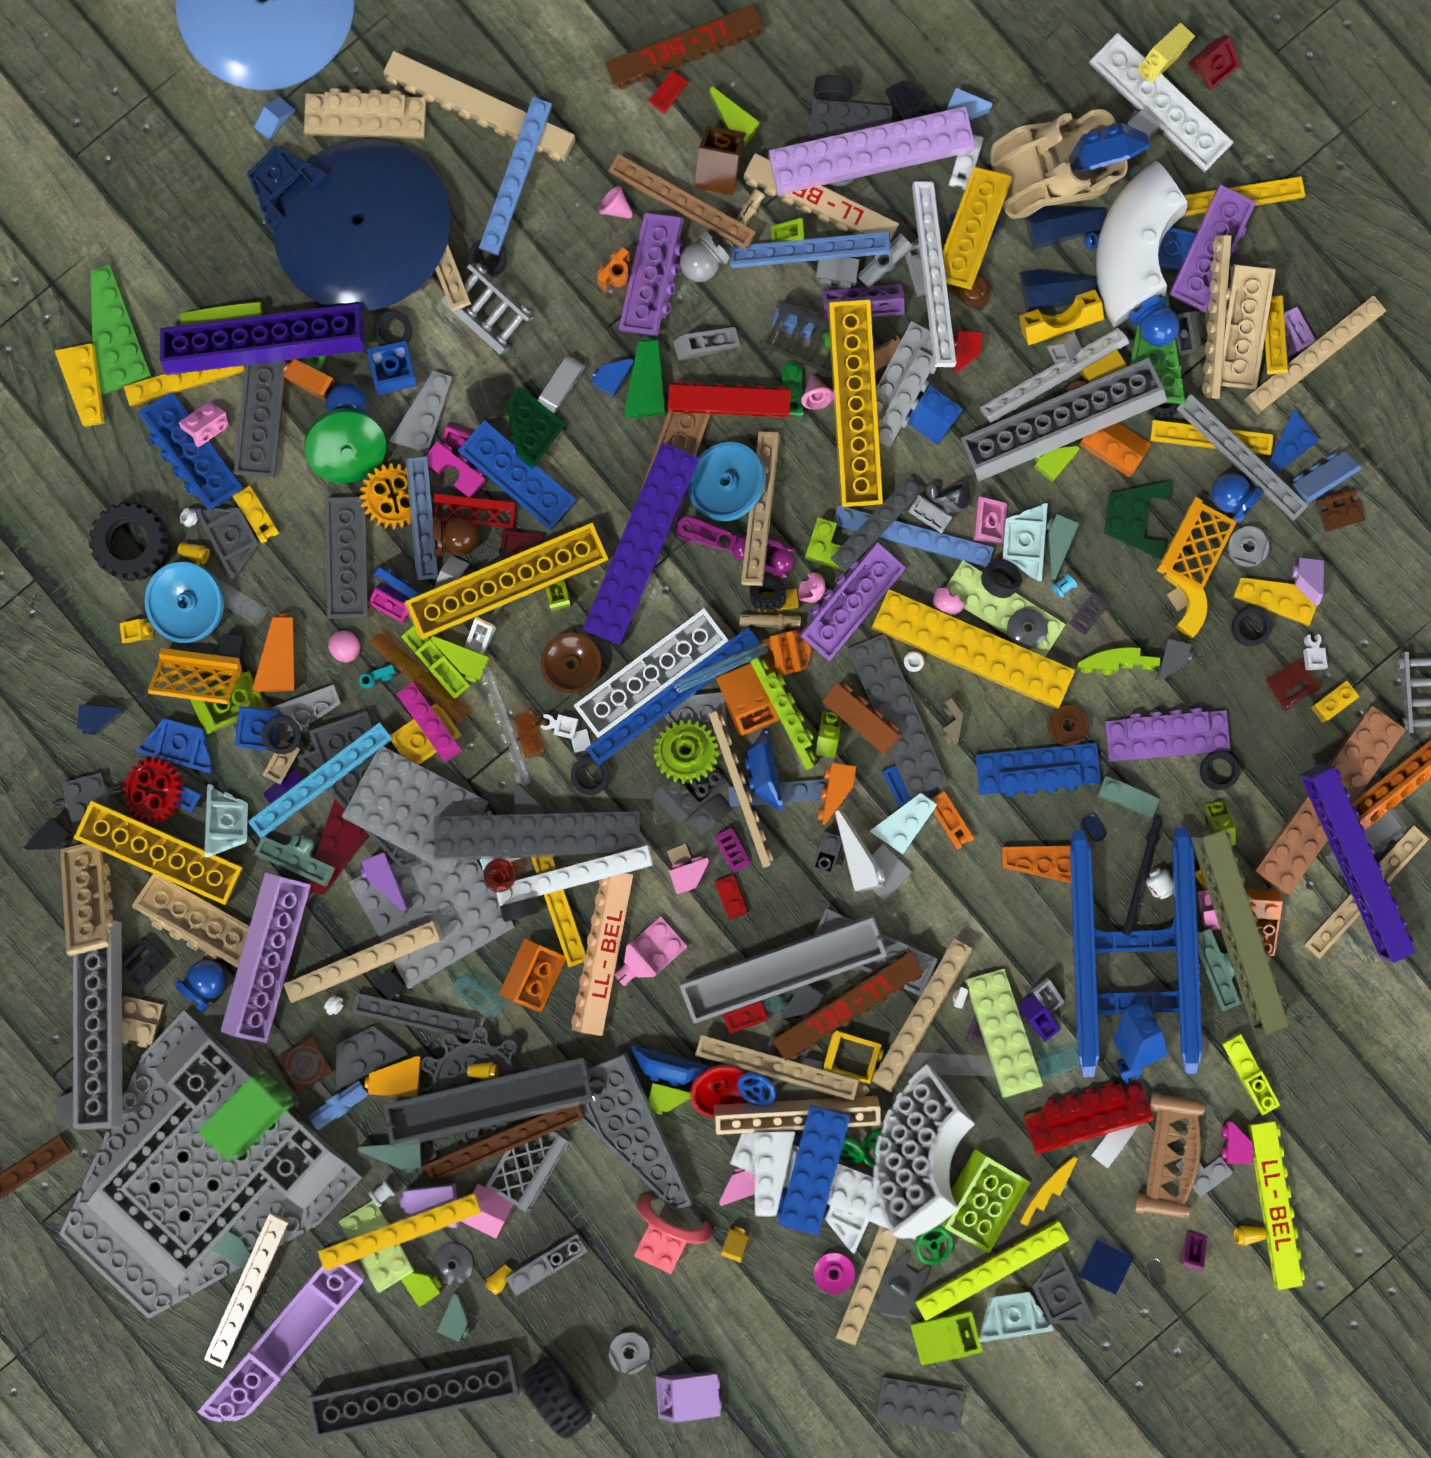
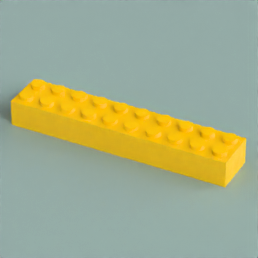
M870 300L828 303L840 505L842 507L883 504Z
M592 522L404 602V605L419 639L423 640L608 561V557Z
M890 589L887 591L871 628L1055 709L1060 707L1075 672L1074 669Z

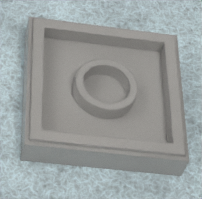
M882 844L872 854V857L880 870L883 869L886 881L883 882V887L872 889V891L885 901L912 871Z

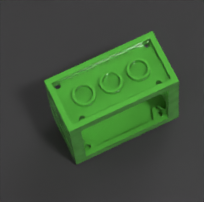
M272 1075L252 1076L197 1132L226 1161L241 1157L294 1104L291 1100L293 1097L287 1090H281L277 1086L278 1081Z

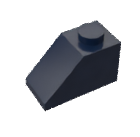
M79 704L77 729L83 730L82 734L95 735V731L102 732L124 713V710L121 708Z

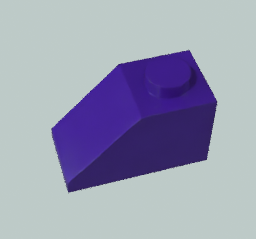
M1034 994L1017 1006L1044 1042L1060 1031L1048 1010Z

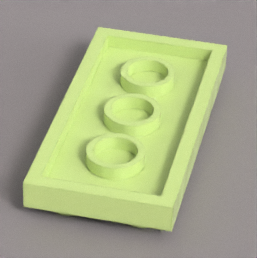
M373 1200L339 1221L348 1239L389 1225L381 1209ZM400 1244L359 1259L376 1291L379 1293L414 1271Z

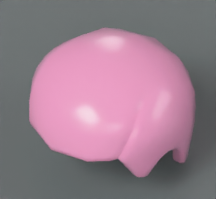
M813 572L807 574L809 579L801 581L799 585L798 598L800 601L816 603L825 593L824 578L821 574Z
M947 588L935 590L933 605L936 610L949 616L956 615L963 610L964 604L960 601L958 594L950 596Z
M341 630L335 632L329 638V651L339 662L348 663L355 660L360 654L361 644L351 631Z

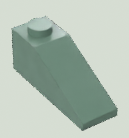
M1056 514L1054 519L1050 517L1046 529L1049 530L1047 533L1049 579L1051 581L1056 579L1079 523Z
M1107 776L1102 777L1096 796L1151 818H1153L1160 800L1155 796Z
M422 1142L400 1148H394L390 1144L360 1145L358 1147L359 1152L399 1169H406V1172H418V1168L423 1167Z
M232 1228L212 1251L244 1270L251 1252L246 1248L247 1246L244 1241L237 1236L238 1231ZM266 1273V1275H265L263 1281H265V1280L267 1279V1277H268L267 1273Z

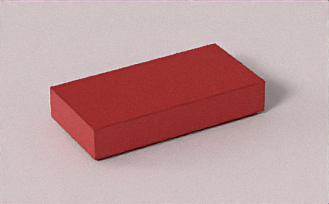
M672 70L649 99L648 103L665 114L688 85V81Z

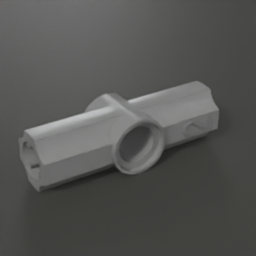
M900 234L890 243V254L875 255L874 260L857 276L870 289L884 274L895 268L896 263L913 248V245L903 234ZM889 257L888 264L882 265V259Z

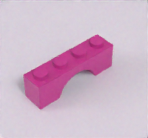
M413 682L396 693L445 762H448L462 752L460 746Z

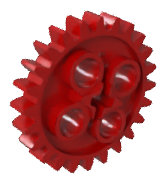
M152 757L151 759L144 758V762L137 761L138 767L131 766L133 773H126L129 780H123L127 787L121 789L126 792L122 799L128 800L124 806L131 807L128 813L134 814V818L140 819V822L154 824V822L162 823V819L169 820L168 814L175 815L173 808H180L177 801H183L179 794L185 792L180 789L184 782L178 781L182 775L175 774L178 768L171 767L172 763L166 762L165 759L159 758L158 760V758ZM140 784L145 787H151V789L165 792L167 793V797L161 794H155L154 792L149 790L141 789L138 787V785Z

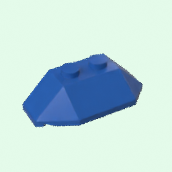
M1124 123L1112 124L1100 130L1089 131L1081 136L1068 156L1071 171L1092 170L1132 158L1143 150L1150 148L1148 135Z
M764 728L748 750V758L744 759L746 770H750L752 776L748 778L750 790L754 789L755 796L778 811H782L783 802L768 728Z
M631 1044L630 1047L643 1073L648 1075V1079L657 1082L660 1081V1078L668 1080V1085L679 1087L680 1084L684 1085L710 1068V1065L641 1046Z

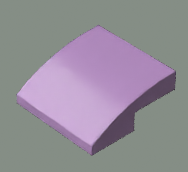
M1298 307L1284 313L1287 358L1316 342Z

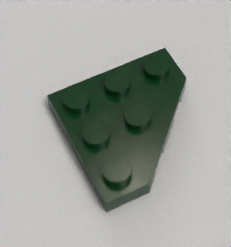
M518 386L507 400L506 407L516 456L533 469L566 423Z

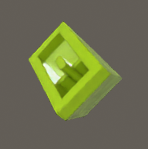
M799 218L771 226L772 243L804 240L803 219Z
M565 580L546 587L551 611L571 607Z

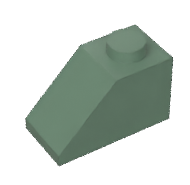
M455 1292L437 1332L459 1342L461 1338H466L470 1327L467 1326L469 1319L460 1294Z

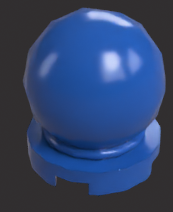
M1154 295L1140 303L1141 309L1136 313L1134 310L1130 313L1129 320L1134 326L1140 325V334L1148 344L1162 347L1169 345L1177 338L1179 320L1171 309L1165 308L1167 301L1163 295H1160V297Z
M342 383L333 387L329 392L326 407L328 412L340 408H353L365 412L366 401L363 392L353 384Z
M1227 473L1220 476L1214 481L1211 489L1213 503L1218 509L1226 513L1234 512L1235 517L1233 520L1240 524L1264 492L1258 487L1255 491L1251 490L1249 482L1237 473Z
M199 960L190 966L186 973V980L178 979L174 986L188 1001L192 999L198 1005L196 1008L205 1012L209 1007L207 1000L216 998L226 986V973L222 966L214 960Z

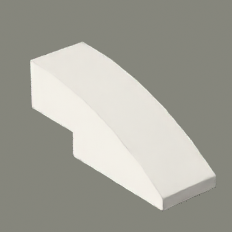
M1138 1125L1103 1135L1090 1155L1108 1168L1128 1142Z

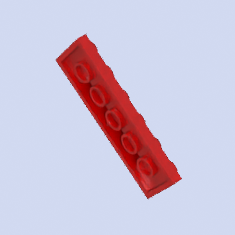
M1111 1082L1100 1090L1095 1088L1087 1089L1083 1095L1069 1094L1065 1097V1100L1058 1102L1055 1099L1049 1100L1045 1103V1106H1042V1110L1023 1115V1120L1036 1155L1154 1120L1141 1082L1123 1087L1121 1083L1116 1085L1114 1082Z

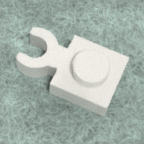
M1320 634L1314 637L1315 642L1311 640L1310 635L1305 636L1304 643L1308 647L1303 650L1306 670H1325L1328 668L1325 648L1319 647L1322 641Z
M548 714L543 716L550 720L548 726L541 725L543 730H551L553 728L555 729L554 735L574 740L578 719L558 715L557 720H554Z

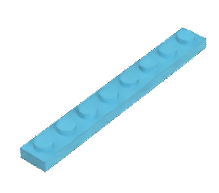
M379 722L250 819L248 823L258 836L263 838L377 752L378 749L392 740L391 736Z

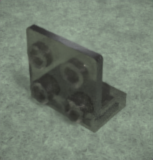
M510 374L477 381L466 389L479 426L484 420L489 424L496 418L508 415L506 402L516 390Z

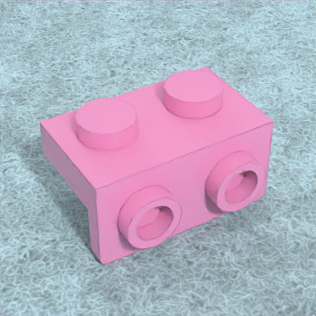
M211 401L179 422L180 428L194 438L197 447H200L229 426L226 412Z

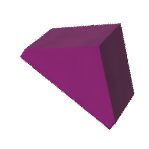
M1187 1231L1178 1262L1203 1270L1207 1237Z

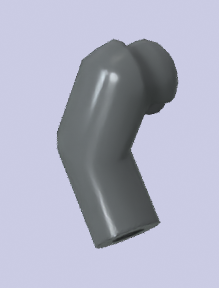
M933 481L926 487V498L944 509L940 503L933 500L940 488V485Z

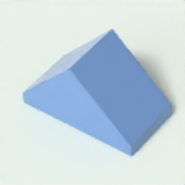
M279 97L264 106L254 128L268 140H271L296 110Z

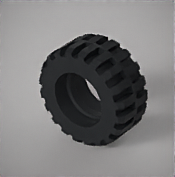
M120 502L118 506L115 504L109 506L108 511L103 510L99 514L101 516L100 519L94 520V530H90L89 534L92 537V540L89 542V548L92 549L93 552L91 554L93 559L98 562V566L108 574L120 580L146 579L145 576L154 575L158 567L162 568L164 558L167 559L169 556L167 550L171 547V541L168 539L170 533L163 519L149 507L136 502ZM129 523L138 524L148 534V544L145 551L133 560L119 558L112 548V541L116 531Z
M543 1357L521 1374L520 1383L526 1396L539 1415L558 1436L568 1439L591 1422L593 1414L584 1396L566 1372L552 1358Z

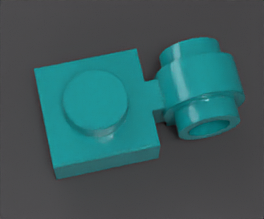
M389 665L371 673L365 672L360 675L359 684L363 688L371 689L376 685V680L382 679V682L394 679L393 675L398 674L397 667ZM369 677L370 682L366 684L365 680Z

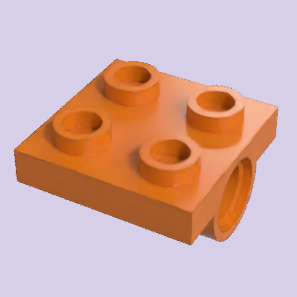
M623 247L620 251L615 250L610 257V263L607 266L603 265L597 272L598 287L604 292L610 284L615 287H623L629 280L627 264L630 262L629 252ZM617 271L622 272L620 275H615L614 273Z

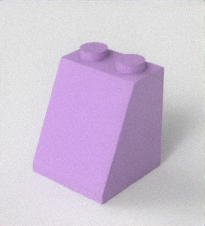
M456 1183L407 1188L400 1195L401 1208H405V1213L417 1215L457 1200ZM460 1222L449 1225L448 1227L457 1228Z
M704 1372L655 1376L658 1418L676 1423L720 1416L722 1404L719 1398L718 1389L720 1388V1381L717 1374Z

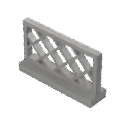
M551 1132L549 1134L555 1137L551 1146L544 1147L542 1137H540V1149L530 1151L529 1143H526L527 1152L516 1154L515 1148L505 1152L485 1187L513 1203L522 1211L530 1212L569 1145L570 1140L556 1132ZM542 1151L543 1161L540 1164L534 1165L531 1153ZM528 1155L530 1166L520 1169L517 1157ZM514 1158L517 1170L506 1172L505 1162ZM531 1169L533 1178L531 1181L523 1183L521 1171ZM517 1172L520 1184L509 1186L507 1175ZM504 1176L506 1188L497 1189L492 1186L496 1178ZM521 1186L523 1195L518 1202L512 1198L510 1189Z

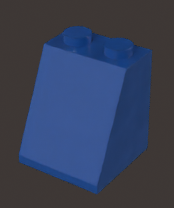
M1145 1000L1127 1007L1113 1037V1041L1129 1071L1134 1072L1168 1056L1163 1032Z

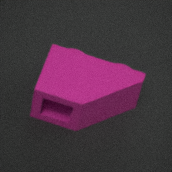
M1225 1121V1125H1222L1221 1128L1222 1138H1225V1146L1221 1147V1157L1224 1158V1162L1253 1164V1143L1233 1122Z

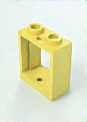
M1180 22L1152 48L1137 71L1152 83L1180 57L1195 36Z

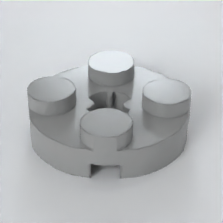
M1252 526L1243 527L1234 532L1229 538L1227 546L1229 558L1242 567L1256 566L1267 557L1269 542L1260 529ZM1249 541L1254 548L1246 552L1245 548L1243 549V544H1247Z
M623 1332L617 1335L610 1344L609 1359L612 1366L618 1371L627 1374L637 1373L646 1366L649 1360L650 1348L648 1342L637 1332ZM630 1347V1349L633 1348L635 1350L633 1358H629V1356L626 1358L624 1356L625 1348Z

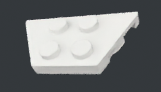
M830 1205L824 1219L852 1253H855L869 1221Z

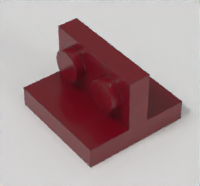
M1223 35L1220 39L1216 38L1187 63L1190 70L1202 77L1205 87L1210 91L1241 66L1230 37Z

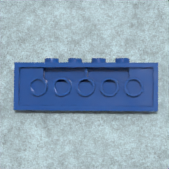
M173 392L139 411L138 415L150 430V442L154 446L158 445L162 450L160 454L165 462L170 461L173 466L172 471L177 478L183 479L185 482L184 487L188 494H194L195 497H199L208 510L213 509L242 491L243 487L210 442L207 441L200 447H197L194 438L180 428L179 422L189 416V414Z
M1097 743L975 755L979 796L1004 793L1005 797L1017 796V792L1025 791V795L1037 794V790L1045 789V793L1057 792V788L1065 787V791L1077 790V786L1101 783Z

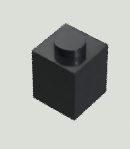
M222 633L218 656L239 658L241 662L246 638Z
M390 968L386 969L373 982L389 1000L394 998L398 1000L406 992L404 988L407 985Z

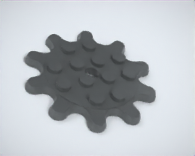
M484 1027L475 1028L472 1039L468 1043H461L454 1034L447 1033L442 1038V1044L445 1048L444 1057L441 1059L425 1057L421 1061V1068L431 1074L433 1082L429 1087L421 1089L418 1092V1097L470 1085L471 1080L477 1078L468 1077L467 1069L469 1064L487 1062L498 1064V1078L530 1071L531 1069L529 1067L518 1068L512 1064L511 1057L517 1050L515 1041L508 1039L500 1046L494 1047L489 1044L488 1031ZM507 1123L489 1126L494 1133L508 1127ZM480 1129L463 1132V1140L466 1143L476 1141Z

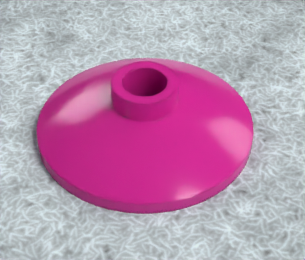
M826 1254L815 1265V1283L827 1294H841L847 1291L854 1281V1267L851 1261L842 1254ZM836 1269L838 1275L836 1277L831 1276V1270Z

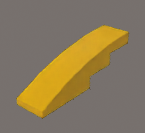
M1069 1157L1046 1178L1028 1201L1018 1219L1020 1223L1028 1226L1036 1208L1044 1211L1052 1193L1061 1195L1077 1162V1158Z

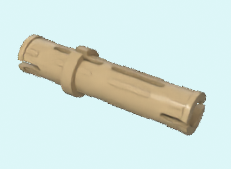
M754 189L747 203L742 205V211L736 218V221L746 226L751 217L756 215V209L765 198V195ZM725 238L722 239L727 245L734 246L732 242Z
M740 613V626L778 628V630H782V628L800 629L801 616Z

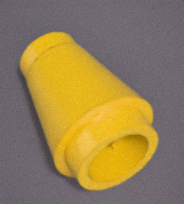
M181 542L178 546L177 553L194 563L205 564L207 562L209 549L205 545Z
M493 1062L469 1064L467 1075L468 1077L484 1081L496 1079L499 1076V1066Z
M1240 1225L1239 1228L1234 1229L1235 1243L1241 1244V1246L1266 1239L1264 1228Z
M504 1264L486 1279L487 1282L484 1286L497 1296L499 1292L502 1293L507 1284L505 1278L511 1275L513 1271Z

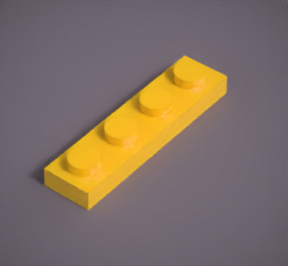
M1283 295L1271 297L1265 334L1268 374L1288 372Z

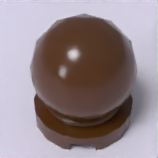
M441 516L433 517L435 557H443V552L445 551L451 555L463 556L475 549L480 535L477 526L469 518L455 516L444 522Z

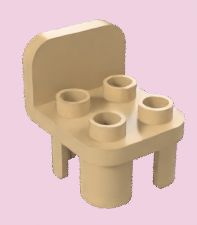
M1103 109L1092 110L1077 119H1073L1071 113H1066L1052 122L1015 128L997 140L992 146L990 155L993 171L1012 177L1003 202L1007 215L1012 219L1024 218L1044 206L1095 199L1106 193L1112 183L1124 177L1128 169L1127 160L1092 170L1071 171L1068 156L1081 136L1089 131L1100 130L1116 124L1114 117Z

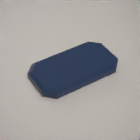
M1090 814L1083 819L1082 824L1093 841L1099 842L1106 837L1107 832L1095 815Z

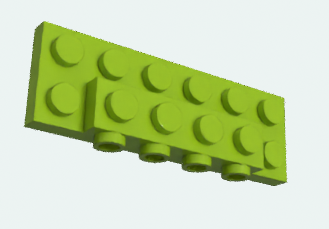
M758 657L750 661L806 770L813 768L816 765L815 761L817 758L813 750H808L807 747L813 744L811 740L814 737L809 728H804L802 722L805 720L800 710L796 711L792 704L795 703V700L790 692L786 693L783 687L786 685L781 674L777 675L776 672L769 674L768 670H770V667L765 659L761 660Z

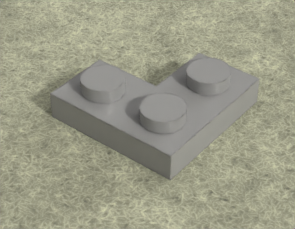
M1220 1156L1204 1168L1199 1162L1196 1179L1192 1188L1198 1197H1202L1233 1173ZM1180 1159L1175 1165L1182 1174L1181 1167L1183 1166V1161Z

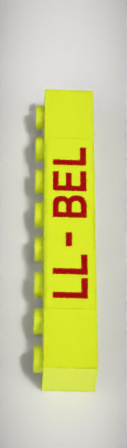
M1275 1121L1247 1124L1249 1138L1253 1143V1162L1274 1287L1280 1290L1303 1286L1302 1280H1305L1303 1268L1299 1266L1301 1252L1299 1247H1296L1295 1239H1298L1296 1227H1293L1292 1224L1294 1211L1293 1207L1289 1206L1288 1198H1291L1289 1186H1286L1285 1183L1287 1169L1285 1165H1282L1281 1157H1284V1151L1278 1141V1137L1281 1136L1279 1125H1276Z
M1055 1220L923 1294L915 1300V1303L925 1321L1069 1241V1238L1060 1222Z

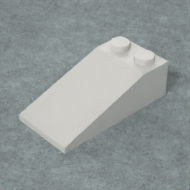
M835 811L854 890L856 892H864L883 887V882L886 881L883 869L880 870L846 814L841 811Z

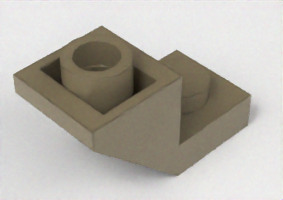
M950 698L944 703L945 708L943 710L949 718L953 717L954 721L942 729L944 732L942 737L948 745L952 743L955 746L959 742L963 713L953 699Z

